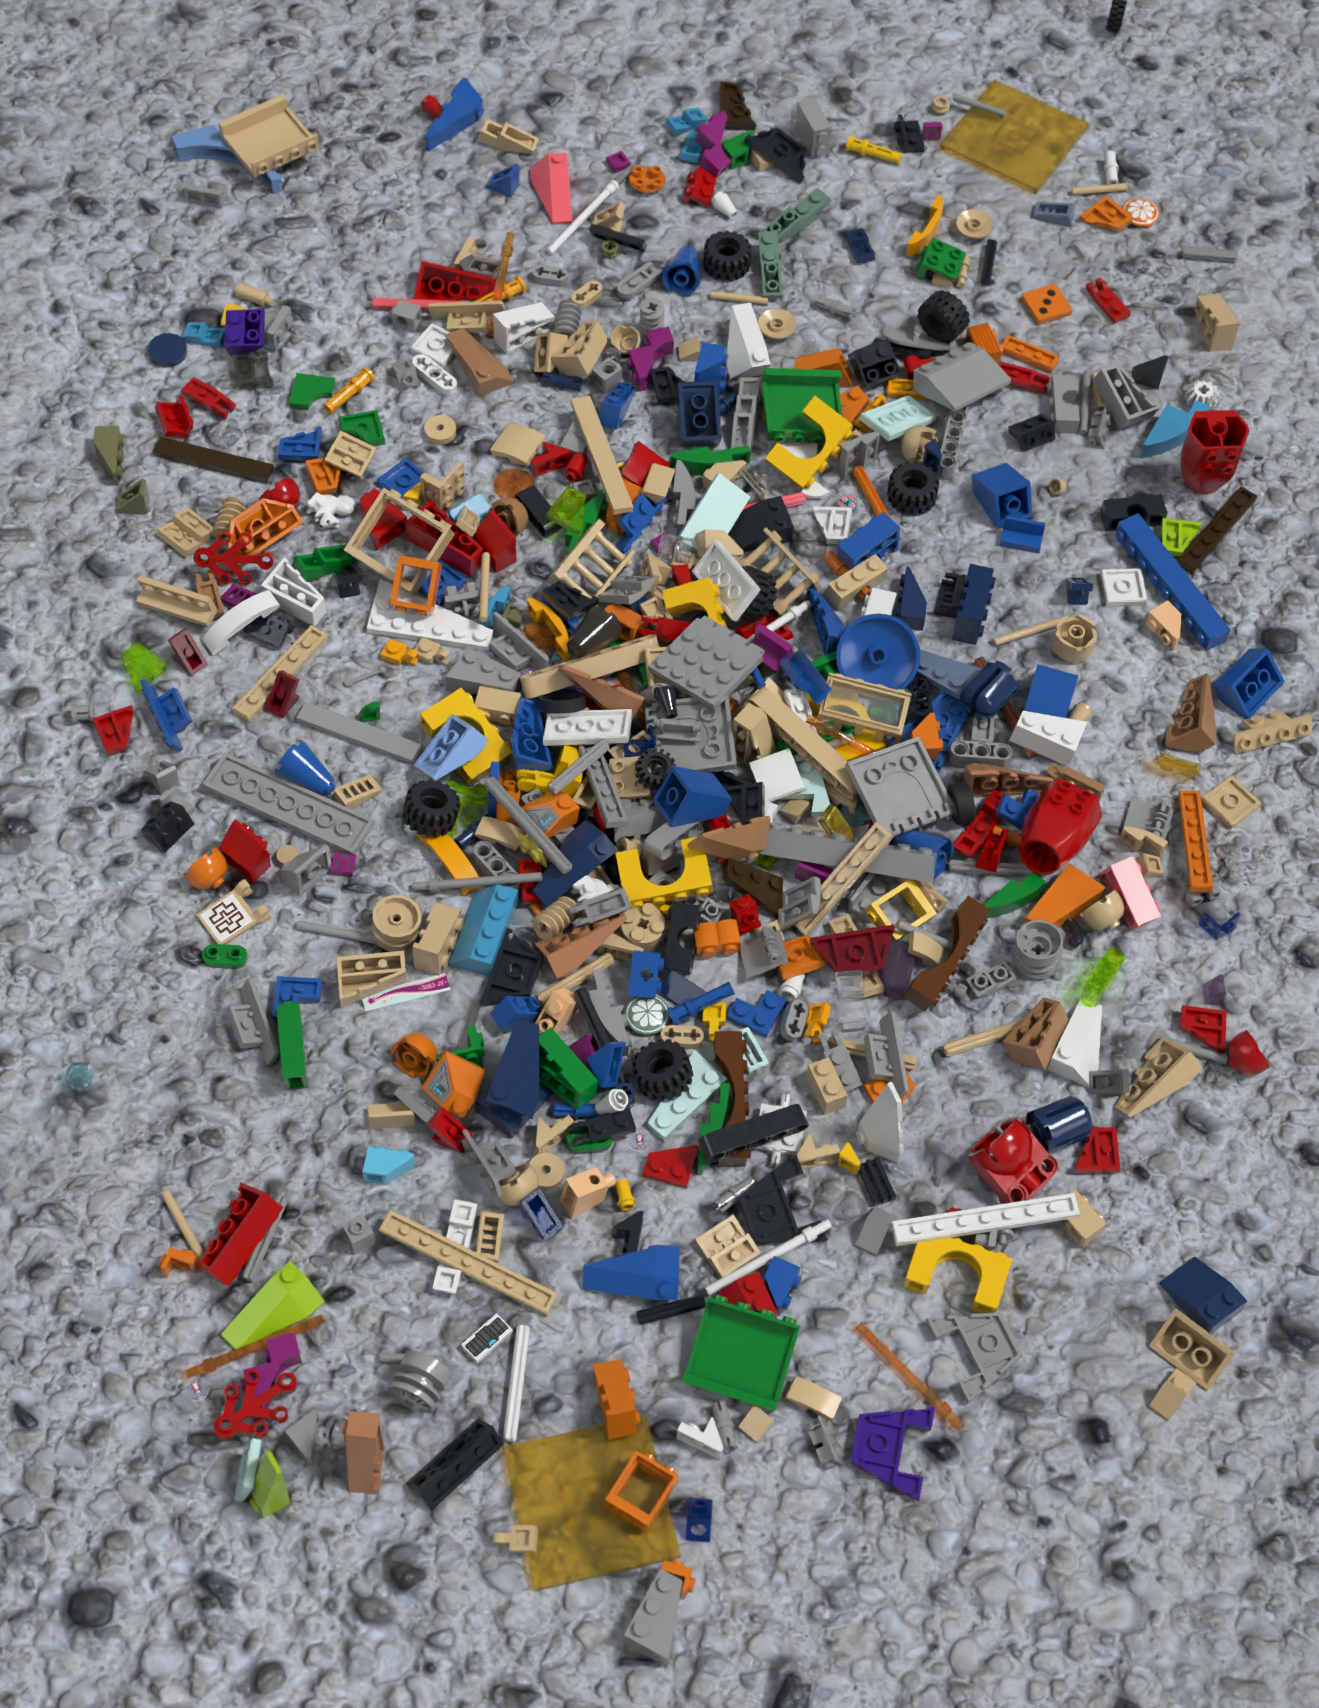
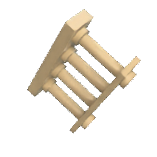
M598 519L590 526L546 581L551 585L557 581L563 582L570 588L581 590L584 596L593 598V596L598 597V594L605 591L611 580L617 576L621 569H626L632 563L631 557L635 551L632 549L626 555L620 552L602 535L603 532L600 530L604 527L605 523ZM592 540L600 543L619 561L614 569L591 549L590 543ZM581 554L587 555L608 575L603 583L580 563L581 560L578 557ZM569 568H575L597 588L592 597L569 577L567 572Z
M766 527L763 529L769 537L746 559L740 560L737 555L733 557L741 566H751L754 561L775 544L781 552L761 570L769 574L786 557L794 564L776 580L775 588L777 590L798 571L803 573L806 579L784 599H776L773 603V609L780 616H783L787 613L788 605L812 584L818 590H821L822 587L818 583L820 578L813 571L809 573L780 542L782 538L775 530L770 532Z

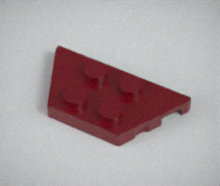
M893 924L810 938V945L839 979L883 972L895 926Z

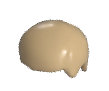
M618 325L611 332L610 340L616 352L629 355L630 349L640 348V334L632 326L623 327Z

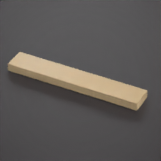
M311 625L235 704L232 712L249 723L265 707L278 671L283 670L294 676L328 640V635Z
M875 822L821 885L820 904L817 913L794 926L804 935L809 936L894 836L878 822Z

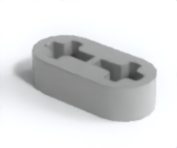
M537 265L532 270V279L538 284L563 287L568 283V272L560 267Z
M796 999L785 1008L780 1025V1034L785 1040L793 1041L803 1033L808 1015V1006L803 1000Z

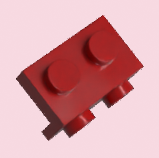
M699 166L693 172H689L686 177L687 185L682 193L684 195L682 203L687 204L692 199L707 208L711 204L717 177Z
M179 395L175 403L156 402L155 410L164 436L187 438L190 430L193 429L194 422L189 414L188 404L185 402L184 397Z

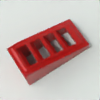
M687 564L672 566L671 577L676 586L692 582Z

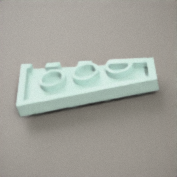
M695 1050L689 1058L693 1070V1081L691 1085H687L689 1089L686 1092L682 1091V1095L678 1098L674 1096L672 1097L673 1100L670 1101L664 1099L648 1122V1128L663 1141L718 1092L721 1083H727V1078Z

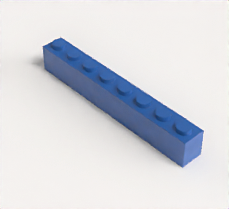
M1139 513L1118 522L1115 532L1117 540L1124 545L1128 554L1134 558L1139 568L1149 577L1151 584L1160 591L1162 598L1168 600L1181 613V620L1184 622L1185 627L1195 636L1198 644L1202 645L1207 651L1225 643L1228 639L1230 628Z

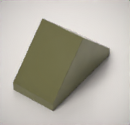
M141 479L118 495L117 513L148 514L150 497L145 479Z

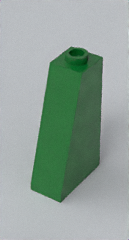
M285 1001L281 1005H276L282 1077L285 1089L309 1088L300 1004L294 1001Z

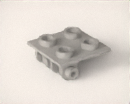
M1132 798L1124 827L1129 826L1143 829L1166 839L1174 810L1170 809L1169 801L1161 800L1156 805Z
M763 926L760 932L762 938L741 946L740 951L748 979L789 962L780 930L775 932L770 926Z

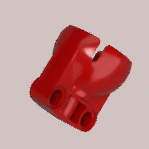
M1011 1117L1001 1123L1000 1128L1004 1131L1003 1133L997 1128H993L971 1148L968 1154L970 1164L995 1192L1001 1204L1029 1200L1049 1182L1058 1170L1056 1158L1048 1154L1026 1124L1018 1117ZM1042 1162L1046 1165V1171L1042 1169ZM1011 1191L1015 1194V1201L1010 1197Z

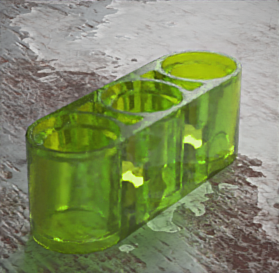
M1109 949L1087 979L1080 997L1085 1006H1098L1120 974L1125 960V956L1120 950Z

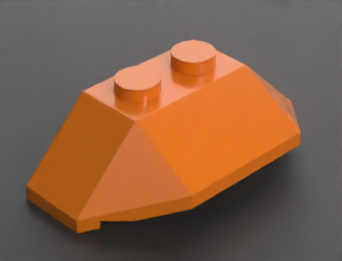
M262 498L230 519L229 533L231 534V540L227 544V549L239 539L242 532H249L252 536L250 544L243 546L236 554L256 555L301 525L303 521L293 505ZM242 536L243 541L249 540L247 536Z

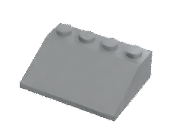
M970 342L913 370L914 392L953 411H957L1011 383V378L983 348Z

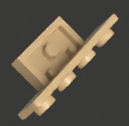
M496 300L428 304V310L433 319L448 318L446 330L449 332L461 328L465 329L468 333L485 332L488 317H492L494 313L506 311L503 301Z
M1276 710L1269 714L1256 715L1250 719L1243 720L1245 731L1233 734L1234 752L1237 754L1311 735L1312 716L1308 714L1290 719L1282 711Z

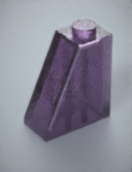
M895 939L891 940L883 972H878V976L884 985L883 996L889 997L892 1000L905 1001L906 999L903 995L909 987L916 956L908 953V942Z

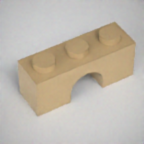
M874 554L830 582L825 597L839 611L851 603L855 595L865 586L871 590L885 580L888 567Z

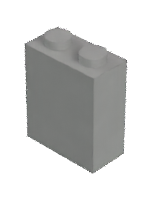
M815 97L797 101L795 119L797 134L811 158L827 155L831 134V126Z

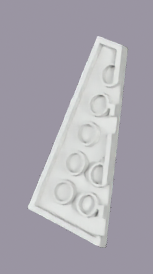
M380 579L367 624V633L420 641L423 637L442 645L461 648L469 647L474 650L489 652V642L492 641L493 630L436 604L434 613L428 612L427 616L415 614L413 609H407V612L397 611L395 606L390 605L393 585ZM400 588L398 601L426 606L427 600Z

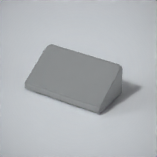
M471 254L459 261L464 271L490 277L495 276L503 263L502 260Z

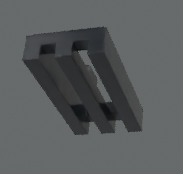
M879 1156L874 1157V1160L868 1159L865 1163L860 1162L859 1174L873 1206L895 1200L896 1194ZM873 1166H876L888 1196H886ZM866 1168H868L881 1199H878L865 1171Z

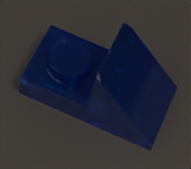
M537 1187L519 1201L522 1217L530 1220L541 1239L546 1240L563 1227L540 1188Z

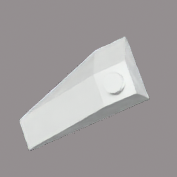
M1081 997L1051 1058L1048 1067L1049 1071L1089 1088V1071H1098L1102 1005Z
M892 1082L887 1083L860 1120L856 1135L860 1144H864L867 1151L898 1163L902 1161L904 1153L903 1144H899V1138L903 1137V1131L900 1126V1121H902V1101Z

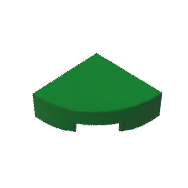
M378 701L372 702L360 710L358 715L360 722L381 719Z

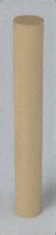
M1127 183L1075 187L1071 189L1072 195L1127 191Z
M717 291L711 292V299L768 305L769 297Z

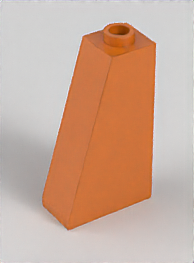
M1068 864L1026 916L1024 924L1030 921L1042 920L1060 928L1066 920L1071 917L1075 918L1094 903L1101 900L1106 887L1076 867Z

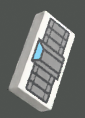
M496 1313L461 1344V1348L478 1364L513 1333V1329Z

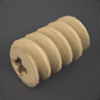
M226 497L223 500L211 532L216 539H218L220 532H229L230 519L246 509L241 500L236 497ZM222 535L221 539L226 541L228 540V537L226 535Z
M559 897L538 914L533 920V928L538 937L550 941L575 921V919L579 918L580 911L569 914L567 910L577 905V903L569 897Z

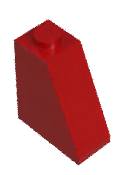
M376 488L366 492L360 498L363 518L380 494ZM392 502L389 503L369 534L376 550L382 548L406 529L407 516Z

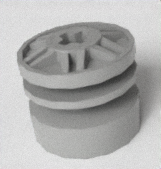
M1036 920L1024 924L1018 930L1014 950V964L1021 974L1032 979H1045L1052 976L1058 970L1063 947V937L1059 929L1050 922Z
M409 1350L399 1365L402 1373L397 1372L394 1374L393 1381L390 1382L387 1390L393 1398L415 1411L430 1414L436 1407L435 1403L440 1399L437 1391H443L451 1378V1372L435 1358L422 1352Z

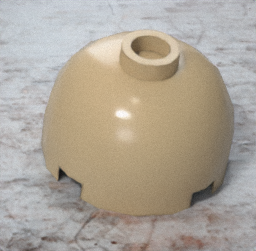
M923 425L910 428L901 438V451L905 459L911 463L917 461L918 464H922L925 446L933 439L938 444V437L935 436L936 430Z
M1114 890L1079 915L1090 928L1094 930L1108 928L1111 931L1120 924L1118 920L1124 914V903L1118 892Z
M529 1162L515 1166L516 1174L499 1181L503 1195L498 1197L495 1190H493V1193L500 1202L507 1206L521 1205V1207H524L533 1201L532 1196L537 1192L539 1183L538 1176Z

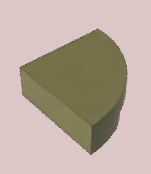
M508 602L502 617H505L511 625L521 627L522 617L519 610L513 603Z

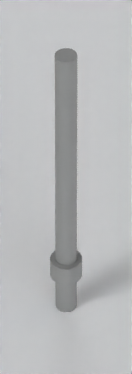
M542 873L449 880L434 878L424 882H413V890L437 892L447 888L542 881Z

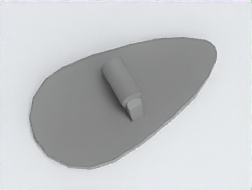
M920 325L914 326L913 333L897 329H887L882 333L885 339L900 345L931 350H950L951 348L946 343L922 336Z

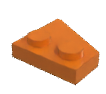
M1105 196L1081 214L1080 221L1119 232L1132 222V216L1111 198Z

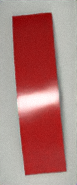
M996 790L992 791L983 803V807L975 817V820L965 832L960 834L953 844L954 850L968 858H972L987 840L989 830L992 827L994 828L995 825L997 826L1002 819L995 815V812L1003 794Z

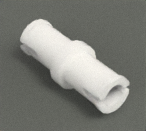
M1114 151L1104 153V173L1107 177V185L1119 184L1117 175L1119 167L1116 164V153Z

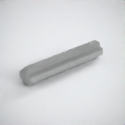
M1184 246L1181 254L1183 258L1237 262L1238 259L1237 251Z

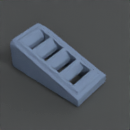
M1037 202L1033 218L1071 226L1075 215L1074 204Z

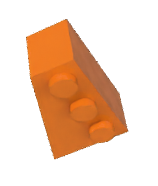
M621 1359L593 1364V1377L608 1440L636 1435L637 1425L640 1424L638 1409L634 1405L635 1396L633 1388L630 1389L628 1384L630 1382L628 1367H623Z

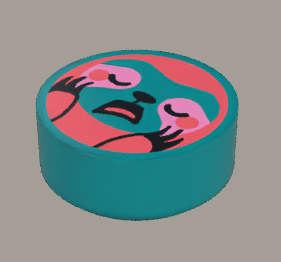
M842 495L838 499L837 507H850L853 514L857 509L858 502L852 495Z

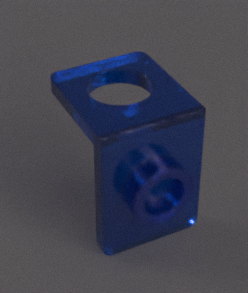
M653 725L648 726L644 740L629 739L628 743H623L624 757L640 756L647 749L651 751L652 748H655L656 736L653 735ZM637 745L640 751L637 753L631 752L628 746Z
M1204 912L1200 918L1199 925L1217 941L1224 934L1229 935L1234 931L1241 914L1237 912L1220 926ZM1206 921L1212 925L1213 929L1207 926Z
M688 1498L685 1535L687 1541L710 1542L712 1499ZM696 1524H700L705 1527L706 1531L702 1535H695L691 1528Z

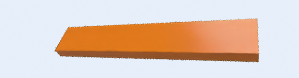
M1178 791L1190 892H1212L1213 883L1200 791Z

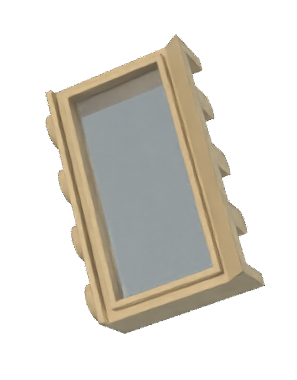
M829 673L827 683L832 689L821 702L816 726L820 727L823 718L834 721L833 728L836 730H841L842 725L847 724L855 727V735H862L863 729L874 731V739L878 741L883 740L885 734L896 737L894 745L899 744L911 693L900 689L887 688L881 684L868 683L862 679H852L838 673Z

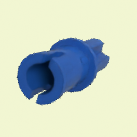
M554 1103V1116L567 1117L569 1115L570 1117H576V1119L578 1117H599L595 1108L596 1104H585L579 1109H575L569 1103Z

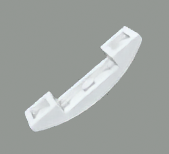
M270 590L256 594L224 614L208 630L202 640L214 656L230 644L228 641L230 637L260 615L263 618L267 617L279 608L280 604Z
M454 1199L446 1238L469 1249L478 1204ZM440 1263L437 1267L432 1290L456 1295L462 1277L461 1271L451 1269Z

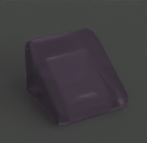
M1218 975L1203 985L1204 1003L1206 1005H1221L1226 995L1223 975Z

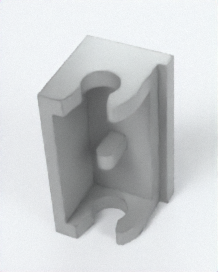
M193 178L187 180L183 188L186 202L222 208L228 195L227 190H224L226 185L221 184L219 190L209 187L196 186L192 183Z

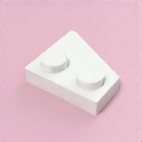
M813 506L814 515L827 544H839L841 540L849 537L852 508Z

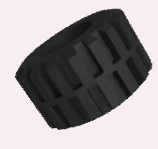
M725 230V232L713 233L710 238H707L704 244L703 265L705 271H708L709 276H714L716 280L721 279L724 282L729 280L731 282L733 279H741V276L744 277L746 272L749 271L751 244H749L747 238H744V235L737 234L735 231L729 232V230Z
M935 291L917 311V318L920 320L918 322L923 327L924 332L929 337L943 343L946 342L947 344L953 342L969 326L968 323L970 322V315L966 310L967 307L956 295L951 294L949 291Z
M908 461L905 462V465L899 464L897 468L892 470L889 477L887 499L888 502H891L893 508H897L896 511H902L905 515L912 514L917 516V513L922 515L925 514V511L929 512L932 509V506L936 503L939 489V478H937L936 472H932L933 468L930 466L926 467L924 463L918 464L917 461H913V463ZM907 487H915L919 490H912Z
M747 565L745 567L741 566L761 590L740 618L757 622V620L764 619V615L767 616L769 610L774 607L773 603L777 599L775 596L777 593V588H775L776 581L767 572Z
M422 780L419 781V784L414 783L407 792L402 817L405 819V824L410 825L409 829L412 831H417V834H424L426 837H440V834L446 835L448 831L451 832L456 824L460 809L459 795H456V791L450 789L448 784L444 785L441 781L433 782V780H428L425 782Z
M657 1039L655 1043L653 1041L648 1042L649 1045L646 1047L643 1045L640 1048L641 1052H636L635 1059L632 1061V1071L642 1094L645 1097L649 1096V1099L653 1101L657 1098L658 1102H663L664 1099H668V1101L673 1100L672 1097L674 1096L680 1097L682 1095L681 1092H686L689 1089L687 1085H691L693 1081L692 1066L684 1047L680 1046L676 1041L672 1043L671 1039H666V1041ZM663 1067H671L666 1072L655 1074L657 1070Z

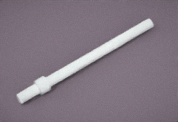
M806 600L798 606L791 607L787 610L786 614L766 627L771 631H775L790 620H796L804 611L811 607V603ZM754 635L747 638V640L751 642L754 639Z
M826 1219L814 1227L809 1226L805 1228L798 1236L705 1287L707 1294L710 1296L730 1285L736 1279L757 1270L771 1262L774 1256L780 1257L806 1241L810 1243L817 1239V1235L832 1227L831 1223Z

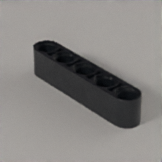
M793 1104L707 1133L698 1139V1143L707 1162H714L805 1130L809 1123L800 1104Z

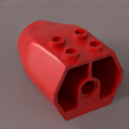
M1235 410L1194 412L1180 453L1183 481L1191 491L1198 494H1212L1234 476L1250 432L1248 424Z
M1057 778L1043 788L1025 817L1019 848L1021 861L1033 874H1052L1083 850L1102 817L1098 796L1061 778Z

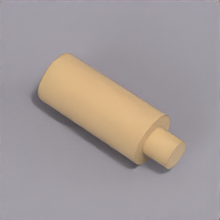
M239 283L236 288L235 294L240 298L261 306H272L274 303V299L269 297L267 292L243 283Z

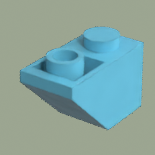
M383 1146L368 1147L363 1167L364 1182L384 1185L391 1183L414 1168V1153L404 1149L397 1151L388 1150Z

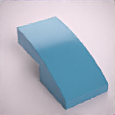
M698 107L685 109L682 116L667 118L665 124L674 135H679L696 129L703 123L705 124L708 118Z
M690 131L687 136L686 144L681 151V160L694 163L699 162L704 149L694 140L698 134L697 132Z
M188 322L182 338L199 345L223 347L225 328H208L206 322Z
M504 587L488 602V620L481 622L482 626L490 628L493 613L503 614L508 602L511 600V587Z

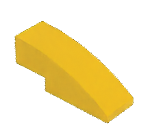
M576 745L562 746L554 772L555 777L559 776L580 758ZM583 773L577 776L560 792H566L573 798L580 787Z

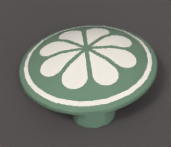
M637 996L628 1003L625 1009L627 1024L634 1034L652 1035L661 1032L669 1022L668 1006L657 996L656 998Z

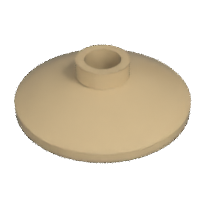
M975 209L962 212L956 220L958 231L972 239L988 236L994 226L992 218L987 213Z
M774 308L761 314L758 325L765 336L772 339H784L795 332L797 322L789 311Z

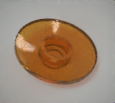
M521 469L504 470L497 475L494 481L495 492L502 499L506 497L515 498L514 495L534 485L531 475Z
M528 622L525 624L524 633L537 648L556 650V637L548 626L538 622Z

